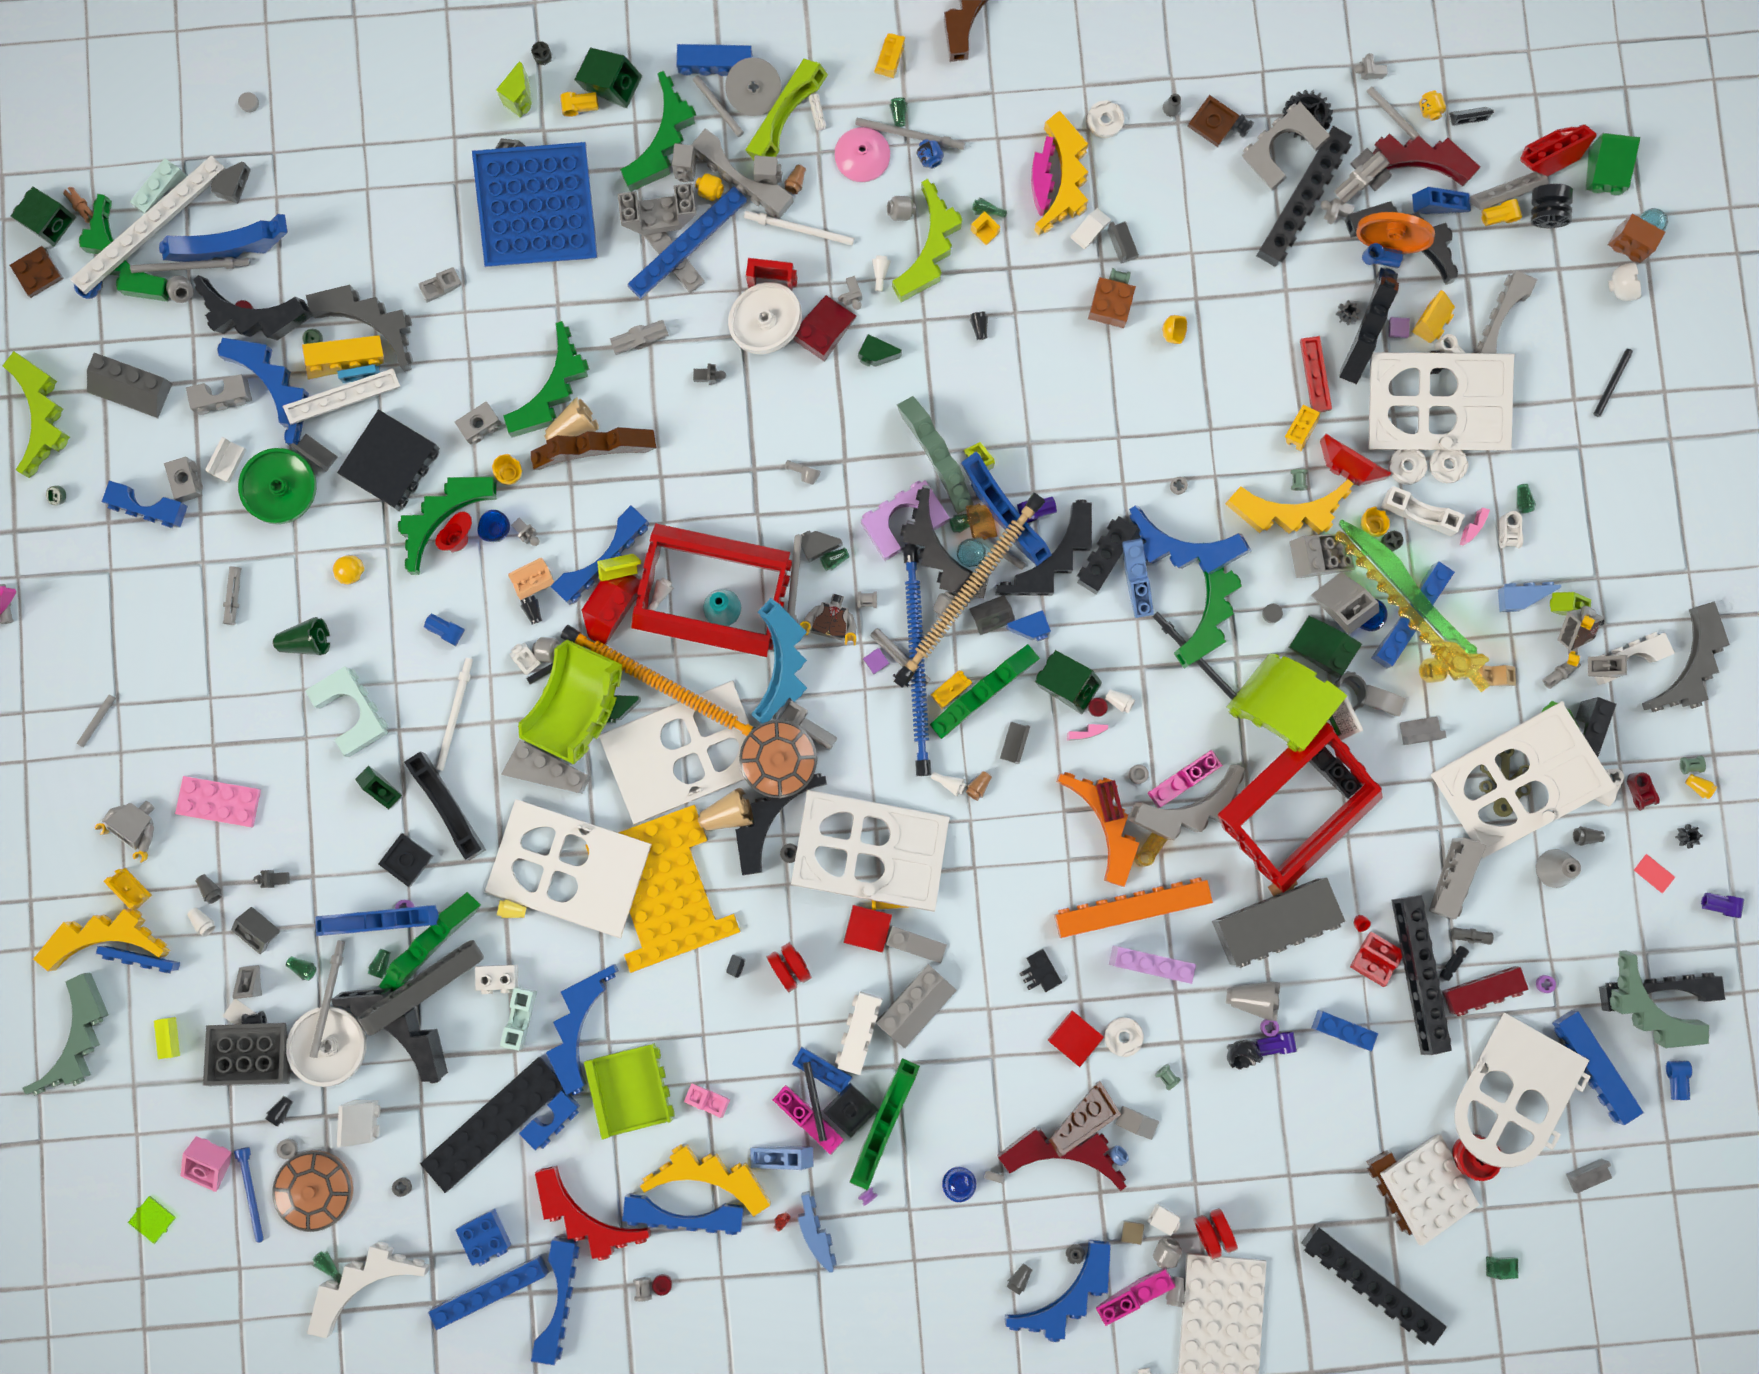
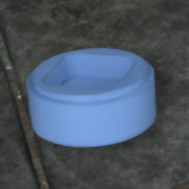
M1116 1145L1109 1151L1111 1159L1117 1165L1123 1166L1129 1161L1128 1154L1122 1147Z

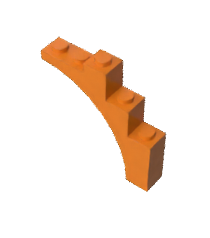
M1064 772V775L1059 774L1056 782L1070 788L1081 796L1093 809L1101 822L1108 849L1104 881L1125 887L1139 846V842L1135 841V837L1127 834L1124 837L1121 836L1129 814L1124 813L1125 809L1122 808L1124 818L1105 823L1097 789L1093 785L1094 782L1084 778L1082 781L1074 779L1075 775ZM1103 778V780H1097L1096 784H1101L1113 780ZM1110 785V786H1109V790H1110V794H1111V798H1112V802H1113L1114 794H1113L1112 786ZM1101 787L1108 818L1112 816L1105 788ZM1114 806L1115 814L1118 816L1117 806Z

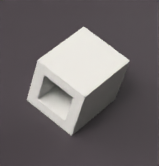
M1159 1204L1155 1205L1147 1220L1151 1225L1170 1236L1173 1232L1176 1233L1180 1226L1178 1215Z

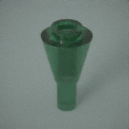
M981 197L978 200H974L972 211H975L974 215H981L984 211L988 215H997L1004 218L1007 215V210L997 208Z
M320 1251L312 1259L314 1261L312 1266L331 1276L340 1284L342 1275L336 1270L337 1268L328 1251L324 1253Z

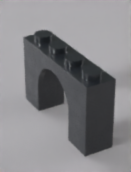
M1600 697L1581 701L1575 718L1585 723L1583 735L1597 757L1601 751L1616 707V703Z

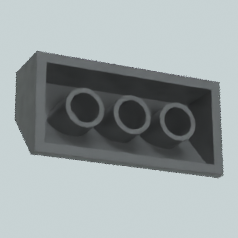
M94 352L87 368V392L159 418L172 383L158 375Z

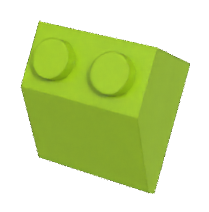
M519 61L496 91L502 104L521 118L523 114L528 113L532 101L529 78L523 64Z

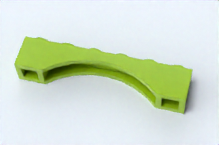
M803 58L745 150L753 160L754 156H777L780 151V135L789 115L805 98L819 90L828 76L820 63Z

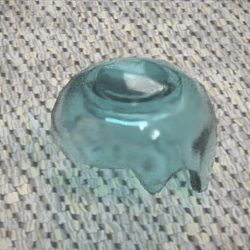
M1651 208L1644 211L1640 216L1643 220L1666 231L1668 217L1662 210Z
M973 538L962 541L956 550L957 559L962 565L967 567L978 566L986 556V549L982 542Z

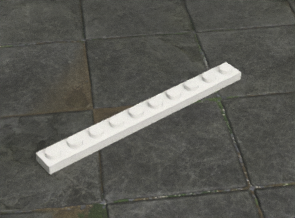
M210 156L70 280L82 292L87 294L212 184L213 179L216 178L217 173L225 170V167L213 156Z

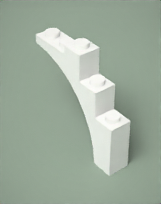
M377 1242V1244H373L369 1248L365 1266H363L364 1263L352 1261V1263L344 1266L340 1285L336 1281L327 1280L319 1286L307 1334L323 1338L329 1337L344 1306L364 1286L376 1280L394 1275L425 1276L429 1271L430 1265L425 1264V1261L421 1259L408 1260L406 1256L400 1254L392 1256L394 1248L388 1247L389 1244Z

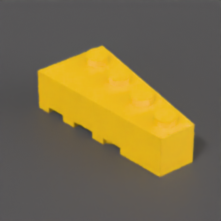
M380 335L302 344L308 380L337 374V371L384 364Z

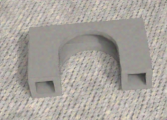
M1301 102L1290 106L1283 118H1277L1272 123L1273 127L1268 132L1266 130L1257 137L1259 140L1254 145L1251 143L1243 150V159L1272 191L1287 178L1270 156L1271 145L1279 135L1286 132L1298 133L1315 151L1331 139L1329 133Z

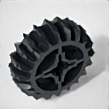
M1304 90L1303 93L1298 91L1295 96L1292 95L1289 101H1286L1285 108L1282 110L1283 117L1287 114L1290 106L1301 102L1310 113L1312 112L1313 117L1325 130L1329 129L1330 123L1333 120V117H1331L1333 110L1329 109L1331 103H1325L1327 97L1321 98V92L1315 95L1314 90L1310 94H1308L1307 90ZM1317 110L1321 115V122L1318 120L1319 117L1316 114ZM1295 133V134H1294V138H1296L1298 135H1299V136H1301V135L1298 134V133Z

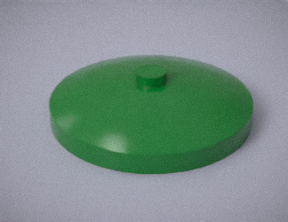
M284 448L266 449L254 455L243 467L238 481L239 497L245 509L255 518L269 524H285L301 517L312 505L317 489L316 477L310 464L296 452Z

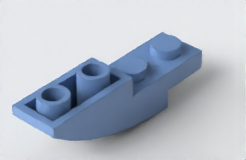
M1140 538L1122 542L1123 561L1134 617L1140 618L1154 615L1143 540Z
M810 1191L804 1192L801 1198L805 1213L798 1214L802 1234L809 1249L820 1264L829 1273L834 1272V1266L837 1265L835 1253L831 1254L829 1246L833 1245L831 1234H827L826 1229H817L821 1226L819 1216H815L813 1208H816L815 1197L810 1196Z

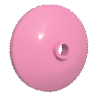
M867 127L851 129L844 133L836 144V165L840 172L850 180L856 182L875 180L885 172L889 165L890 148L888 142L882 134L874 129ZM860 148L866 149L864 152L859 151Z

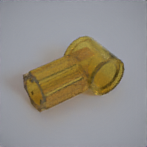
M1152 832L1141 849L1136 853L1135 863L1140 867L1153 864L1155 857L1168 839ZM1142 853L1148 855L1149 860L1147 863L1141 861L1140 856Z

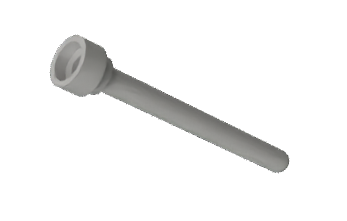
M799 534L794 537L787 611L797 623L795 607L802 536Z

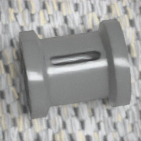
M877 591L873 593L858 592V608L865 606L877 608Z
M651 1278L633 1279L636 1287L634 1301H648L652 1299L649 1287Z

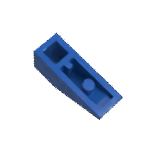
M1426 187L1412 194L1414 213L1445 214L1471 211L1470 196L1466 192Z

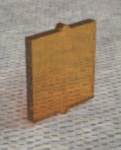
M978 503L966 506L972 539L982 538L986 540L998 537L994 518L986 505Z

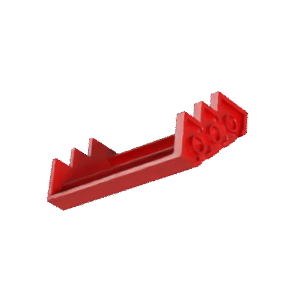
M655 523L650 536V545L643 566L644 571L637 592L638 597L633 610L631 628L767 657L769 650L773 651L774 648L768 627L766 634L649 610V592L654 583L655 566L660 557L661 547L780 572L774 601L784 608V602L781 599L782 597L785 598L786 589L790 581V575H787V572L791 571L793 560H789L790 552Z
M1328 722L1324 724L1304 751L1295 752L1288 747L1217 814L1223 830L1237 841L1239 849L1253 860L1256 869L1283 893L1383 798L1381 786L1370 777L1364 765L1357 761L1349 751L1350 748L1340 740ZM1328 744L1334 749L1336 758L1350 769L1351 774L1362 787L1276 869L1241 825Z

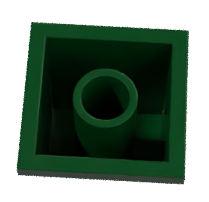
M590 47L574 80L583 90L590 93L596 92L597 96L627 108L642 75L625 55Z
M34 186L25 193L23 200L13 209V213L10 215L18 223L53 247L76 219V216L62 204Z
M1055 650L1048 657L1043 670L1037 674L1035 683L1045 692L1078 713L1083 714L1101 686L1102 681L1092 669Z

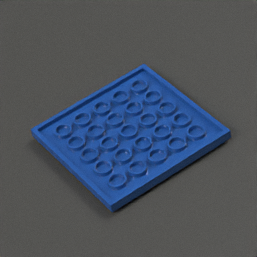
M586 142L472 151L485 267L598 258Z

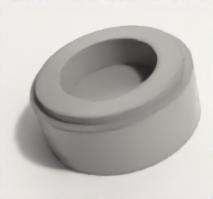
M245 92L239 97V106L245 112H254L258 108L259 101L253 93Z
M1135 765L1129 771V778L1135 784H1142L1148 779L1149 772L1143 765Z
M293 1139L282 1140L277 1146V1154L282 1159H290L298 1152V1144Z
M990 1171L985 1172L984 1176L985 1179L1002 1184L1005 1178L1003 1175Z

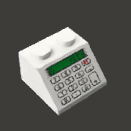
M1346 697L1327 721L1333 727V731L1340 740L1363 731Z

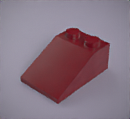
M825 295L802 321L798 332L794 336V341L825 362L857 316Z

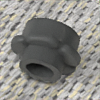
M1078 1244L1071 1245L1066 1250L1067 1260L1071 1264H1080L1084 1260V1249Z

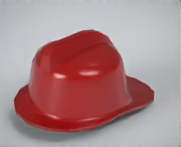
M465 511L459 512L448 521L436 537L435 543L438 549L442 551L450 550L454 553L462 550L467 545L468 532L472 525V517L469 513Z

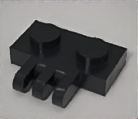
M1043 948L1026 957L1030 967L1019 974L1020 976L1029 974V977L1023 979L1024 983L1033 981L1032 984L1027 986L1028 990L1041 984L1043 990L1047 992L1062 983Z

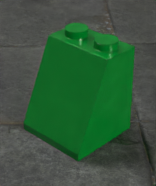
M1602 133L1589 147L1586 190H1590L1593 193L1608 192L1611 195H1621L1629 189L1640 137Z

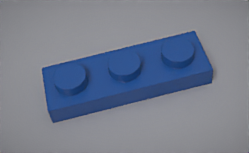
M803 1046L792 1062V1065L804 1071L803 1063L811 1062L814 1078L839 1093L849 1084L852 1078L848 1073L838 1069V1067Z

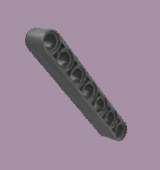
M474 940L464 943L362 1012L357 1018L367 1035L377 1033L481 962L484 958L482 952Z

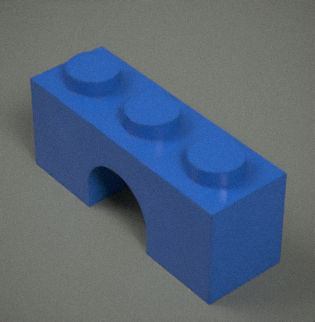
M1320 1010L1317 1011L1311 1027L1314 1030L1371 1052L1378 1036L1377 1032Z
M564 1089L547 1105L554 1113V1119L551 1124H544L536 1117L519 1133L534 1150H537L539 1147L543 1149L551 1141L549 1137L553 1133L557 1135L565 1127L563 1123L567 1119L571 1121L579 1113L577 1109L580 1107V1104L570 1094L566 1095Z

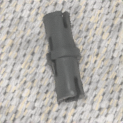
M1453 927L1451 930V938L1453 940L1468 941L1471 944L1476 942L1491 945L1493 943L1492 932L1476 931L1474 928L1461 929Z

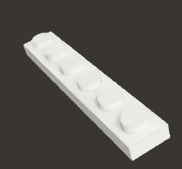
M390 369L284 405L283 408L290 425L395 390L400 388V384L394 370Z

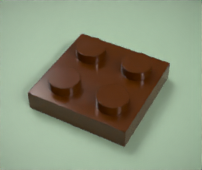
M1209 95L1187 127L1218 147L1240 115Z
M43 246L10 264L11 269L30 298L63 279Z

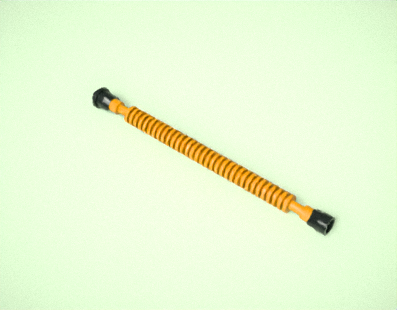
M566 625L561 633L562 639L569 640L582 647L585 646L593 652L622 664V671H625V673H629L634 678L638 677L639 681L642 680L643 683L650 685L652 688L655 687L656 690L663 692L665 695L672 696L676 701H681L682 704L685 703L687 707L694 708L695 711L698 710L700 714L707 715L708 718L711 717L713 721L715 720L717 723L720 721V724H724V727H728L730 730L734 727L742 731V734L745 736L756 728L755 726L741 723L737 720V715L734 716L729 711L725 712L724 708L721 709L716 704L712 705L711 701L708 702L703 697L699 698L698 694L695 695L690 690L686 691L685 687L682 688L677 683L673 684L672 680L669 681L668 678H665L663 675L661 676L659 673L656 674L650 668L643 667L642 664L639 665L637 661L635 662V660L629 657L626 658V655H622V653L616 650L613 651V648L605 646L600 641L593 643L574 627Z

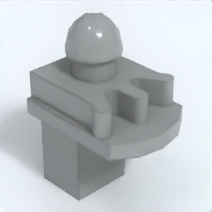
M1368 53L1365 58H1362V62L1354 68L1357 74H1361V79L1365 80L1383 79L1388 74L1387 65H1374L1372 53Z
M1337 198L1330 202L1322 201L1320 204L1322 209L1327 210L1324 219L1328 220V224H1333L1338 215L1347 218L1354 210V206L1344 203Z
M854 275L846 278L849 292L840 295L838 300L843 302L845 306L852 304L855 310H859L861 308L862 294Z
M518 518L511 525L519 533L518 537L526 544L530 542L533 546L539 545L540 541L538 537H535L538 533L530 524L527 526Z

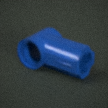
M1378 243L1371 244L1362 254V260L1367 265L1379 264L1399 268L1403 259L1402 251L1384 248ZM1370 251L1374 252L1376 257H1372Z
M432 613L427 617L424 628L439 635L441 639L454 646H457L465 631L462 627L452 622L449 623Z
M1667 1061L1666 1074L1670 1079L1671 1099L1690 1100L1689 1078L1692 1077L1691 1063L1689 1061Z

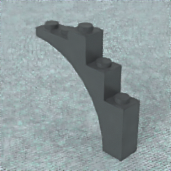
M350 284L306 295L308 308L314 318L329 316L346 317L373 327L389 341L403 371L412 370V355L407 351L406 347L409 345L406 334L411 333L410 326H412L410 315H406L403 310L386 313L384 303L380 302L377 297L360 301L358 291L354 290Z
M1715 601L1689 609L1693 640L1687 664L1678 679L1666 691L1656 698L1642 703L1644 711L1649 709L1652 712L1663 710V705L1669 704L1670 707L1682 704V707L1690 706L1693 709L1703 706L1702 702L1709 700L1702 681L1712 679V674L1719 673L1713 654L1724 651L1723 647L1730 645Z

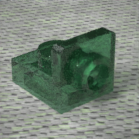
M1487 1256L1486 1276L1499 1280L1518 1279V1258Z

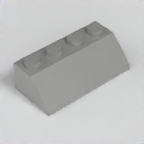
M927 964L876 1021V1024L903 1048H906L957 990Z

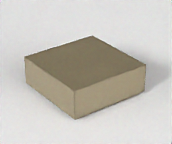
M1124 1221L1121 1241L1141 1245L1144 1224Z

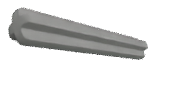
M877 628L871 633L870 636L902 667L911 660L880 629ZM925 674L926 677L922 678H925L926 682L922 683H926L927 685L931 679Z

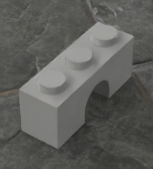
M242 374L223 378L224 389L219 395H212L211 388L205 383L186 387L190 409L199 415L208 414L210 410H225L231 405H245L246 402L252 401L248 379Z

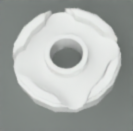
M1108 100L1099 101L1094 104L1087 117L1090 131L1101 138H1111L1117 135L1124 123V113L1121 107ZM1104 115L1109 116L1111 121L1104 123L1101 121V117Z
M1397 450L1389 460L1391 476L1403 485H1411L1420 481L1427 471L1425 455L1420 450ZM1405 461L1412 463V470L1404 468L1403 464Z
M1436 450L1430 457L1429 468L1433 477L1439 482L1446 484L1454 483L1466 474L1468 461L1462 450ZM1445 460L1452 461V469H1448L1445 467Z
M1121 1017L1114 1019L1108 1024L1104 1039L1106 1046L1112 1053L1128 1057L1140 1050L1144 1035L1142 1028L1136 1021ZM1124 1031L1129 1034V1040L1125 1043L1119 1040V1034Z

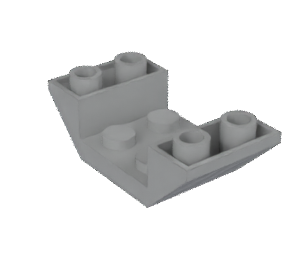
M692 183L675 185V196L639 201L636 191L618 194L621 226L642 235L681 230L696 216Z

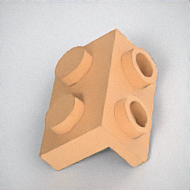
M539 558L508 574L520 600L530 597L532 594L546 589L554 583L551 572L543 558Z

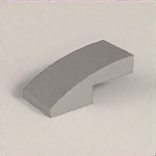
M454 267L436 273L434 278L419 283V288L426 302H429L451 292L462 285Z
M1367 685L1368 695L1365 705L1374 709H1380L1394 716H1400L1406 698Z

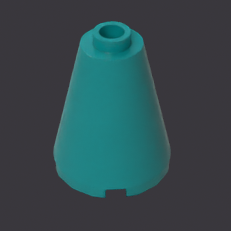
M715 590L704 601V615L710 623L730 626L737 621L741 613V602L738 596L730 590Z

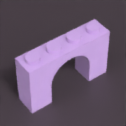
M926 480L915 482L907 492L903 490L894 496V500L890 502L887 500L881 503L876 511L872 512L870 510L862 516L861 524L884 561L901 552L900 545L889 529L888 522L891 515L903 507L918 508L919 501L916 500L917 491L922 489L923 485L929 486ZM930 488V517L935 531L948 523L950 518Z
M1117 946L1112 947L1109 965L1190 984L1193 982L1196 964Z

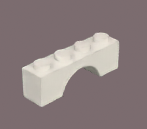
M1395 486L1387 491L1381 505L1382 509L1449 536L1458 533L1465 516L1449 508H1439L1422 503L1415 499L1410 492Z
M1657 632L1645 636L1647 640L1640 642V639L1628 643L1629 647L1626 649L1619 647L1612 650V655L1609 656L1627 655L1628 659L1631 655H1637L1652 663L1675 653L1666 633L1658 635ZM1595 677L1598 685L1605 684L1614 679H1617L1611 677Z

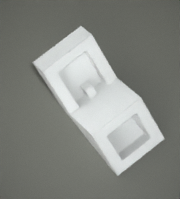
M1097 208L1084 220L1070 238L1083 249H1086L1093 243L1098 234L1109 225L1111 219Z

